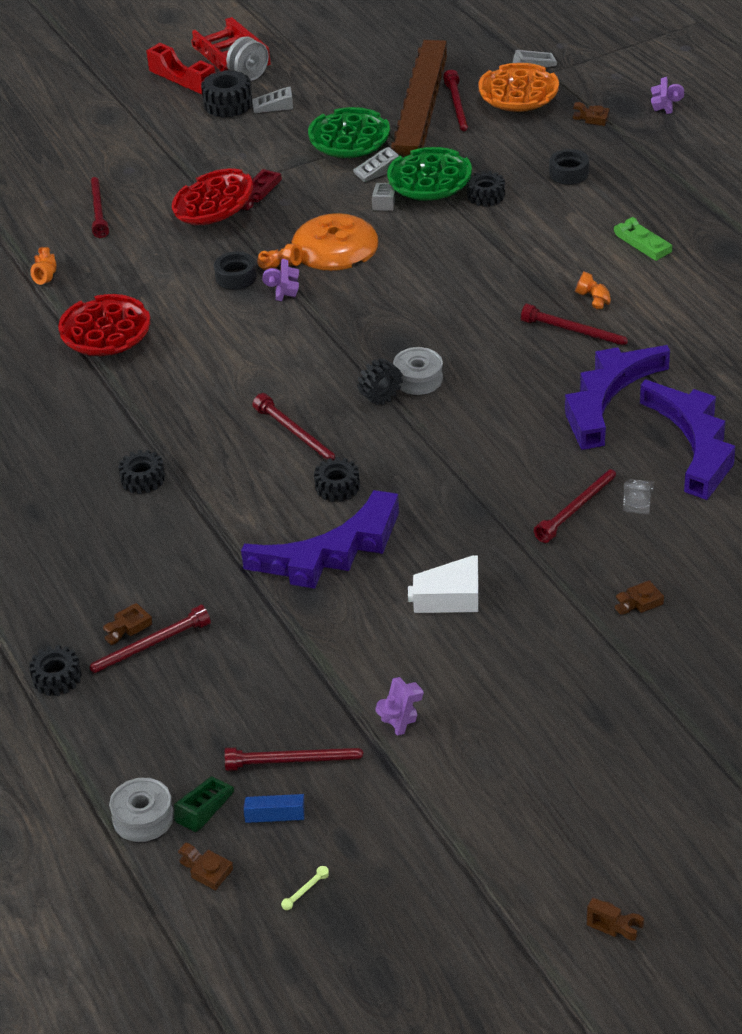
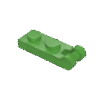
M634 217L627 219L624 224L619 223L614 226L616 236L655 261L672 253V244L641 226Z

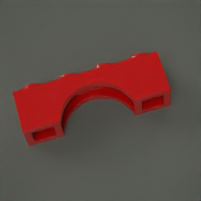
M158 43L146 50L150 72L199 94H202V81L215 73V66L202 60L190 67H186L178 59L174 48L165 44Z

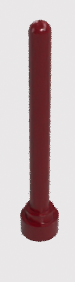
M448 70L443 75L444 84L450 88L460 130L465 132L468 129L457 87L460 81L459 75L455 70Z
M92 177L91 189L95 221L91 226L92 233L97 238H104L109 234V225L103 219L99 179Z
M528 303L524 305L521 312V321L527 323L540 321L619 345H626L628 342L625 336L542 313L535 305Z
M260 393L255 397L252 406L260 414L272 416L326 460L328 458H331L332 461L335 459V454L278 410L270 396L266 393Z
M609 469L551 520H542L534 527L536 538L543 543L550 542L556 536L557 528L613 480L616 472L613 469Z
M201 604L191 609L188 617L92 662L89 669L91 672L97 673L192 626L194 628H203L211 624L209 614Z
M237 747L225 748V770L236 771L238 767H243V764L358 760L363 757L364 753L360 748L243 753L242 750H237Z

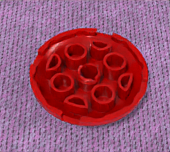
M234 168L206 173L197 177V182L190 187L185 185L179 190L172 201V210L180 221L187 224L209 225L220 222L237 213L248 202L253 192L252 178L249 174H244L242 170Z
M104 294L94 296L95 300L83 303L81 300L72 305L61 316L58 325L61 339L72 350L89 356H109L134 347L145 337L150 327V314L144 308L143 303L133 297L119 294Z

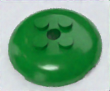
M359 107L334 109V113L327 116L321 114L311 122L308 128V137L311 144L323 154L336 158H357L373 153L387 141L390 134V125L387 119L381 118L380 113L374 110Z
M425 147L412 150L410 155L403 158L399 156L393 160L387 170L388 182L396 192L407 198L420 201H432L449 197L459 192L469 182L472 175L471 162L467 157L463 158L459 156L458 151L443 147Z

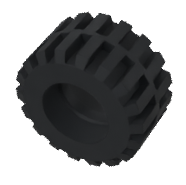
M219 71L209 75L201 83L204 109L209 114H213V116L233 117L248 111L252 107L251 81L242 72Z

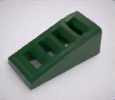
M211 776L174 804L175 822L197 832L234 793V787Z

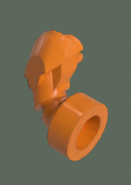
M287 244L285 248H281V251H278V249L269 252L262 251L258 255V266L264 270L276 269L282 259L288 260V266H298L302 261V248L299 244Z
M48 247L38 249L39 255L34 256L35 264L32 265L30 271L33 281L39 285L49 283L56 272L55 255L50 254V248Z
M583 271L575 292L580 295L592 294L594 299L592 306L596 309H602L604 304L609 305L611 301L609 290L603 284H597L592 274Z

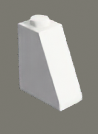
M478 555L413 575V586H408V602H413L414 613L478 612Z

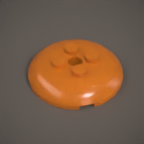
M531 63L500 65L498 70L493 72L491 70L487 71L479 80V92L482 98L493 107L511 112H524L540 108L549 103L556 96L559 89V80L554 73L550 74L546 72L545 67Z
M333 213L315 217L304 223L295 232L292 244H299L301 246V262L304 265L319 270H343L352 268V264L358 261L364 263L369 260L378 248V235L373 226L362 218L349 214Z

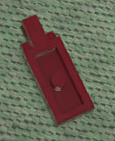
M262 169L252 179L253 192L248 202L241 209L249 210L253 207L254 202L258 203L282 181L281 173Z

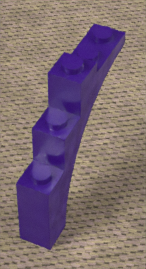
M667 345L621 353L618 347L595 351V370L580 373V392L565 394V415L581 450L605 446L606 426L603 414L611 399L622 388L644 376L669 369L670 349Z
M645 379L641 384L640 404L658 411L677 425L689 440L694 453L693 461L685 473L684 492L708 500L733 467L735 446L723 442L726 421L714 417L716 396L695 389L690 394Z
M373 490L366 504L352 518L325 534L304 541L277 545L244 543L241 549L243 569L288 576L290 585L315 589L324 567L349 571L358 550L383 554L399 515L398 494Z

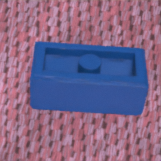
M304 794L246 797L244 803L245 823L304 820Z

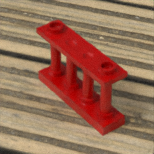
M233 17L225 19V30L204 37L198 31H192L193 39L191 41L193 48L199 51L220 71L228 70L226 58L229 51L221 52L220 50L231 47L237 39L251 37L265 45ZM225 37L230 38V39H227V40H224V41H221V42H218V43H215V44H212V43H211V42L220 40V39L225 38ZM266 46V48H267V50H268V55H269L268 64H267V66H268V65H271V63H270L269 47Z

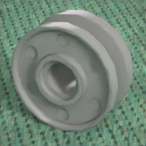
M241 37L231 45L227 53V68L229 71L242 72L250 78V81L259 78L267 67L269 59L268 50L265 45L251 37Z
M413 347L399 352L394 358L393 365L401 370L400 372L403 374L401 377L403 383L399 384L401 391L407 394L422 395L433 392L441 386L443 381V361L436 351L429 348Z
M135 778L118 786L111 795L109 807L112 814V823L115 831L124 839L133 842L150 841L167 832L173 823L174 811L171 794L168 787L161 781L152 778Z

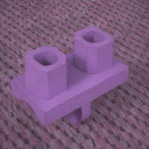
M667 77L661 78V85L651 87L653 95L651 103L654 111L665 109L666 114L672 113L673 101H679L684 97V88L679 84H672L668 87Z
M282 259L281 271L273 268L264 271V284L269 287L276 286L275 300L282 301L284 295L296 297L299 283L297 282L299 269L288 267V260Z
M400 677L393 678L387 699H381L377 702L376 712L382 717L381 720L383 722L390 723L394 727L397 736L405 734L407 724L416 722L417 711L413 706V702L422 700L424 692L416 682L406 684Z

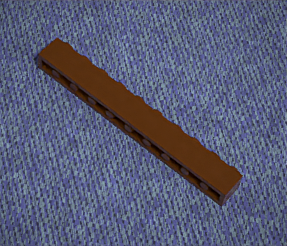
M423 40L422 47L418 48V57L415 59V67H413L409 88H407L406 98H404V109H401V120H398L397 124L398 131H395L394 142L391 144V149L402 158L410 155L412 150L424 148L447 60V41Z

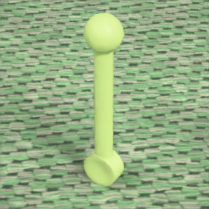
M326 866L318 867L317 874L293 896L282 901V908L284 910L292 909L293 903L317 881L328 878V868Z

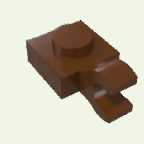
M575 102L573 109H577L580 112H574L572 118L576 120L584 119L585 123L605 126L610 108L597 105L590 106L588 109L583 103Z
M648 580L627 588L626 592L617 594L616 599L620 604L615 605V609L620 615L626 614L635 608L642 613L663 605L664 595Z
M135 603L114 614L115 621L103 626V629L109 634L104 638L110 645L116 644L125 632L132 636L151 626L152 617Z
M184 843L178 850V853L183 855L179 862L191 868V878L215 891L233 871V862L210 850L201 855L189 843Z
M592 898L587 906V925L613 937L620 933L626 939L636 941L637 930L630 926H637L641 929L644 927V918L641 915L631 913L623 916L621 915V909L615 907L610 902H603Z

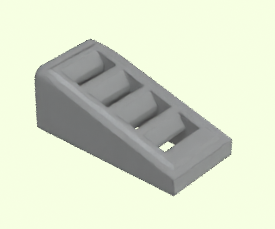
M515 50L513 63H531L545 68L557 65V61L552 53Z
M291 87L282 88L252 99L254 113L293 109Z
M387 147L359 165L353 172L363 182H368L387 174L389 165L399 155L390 147Z
M376 183L372 194V210H394L396 191L389 183Z

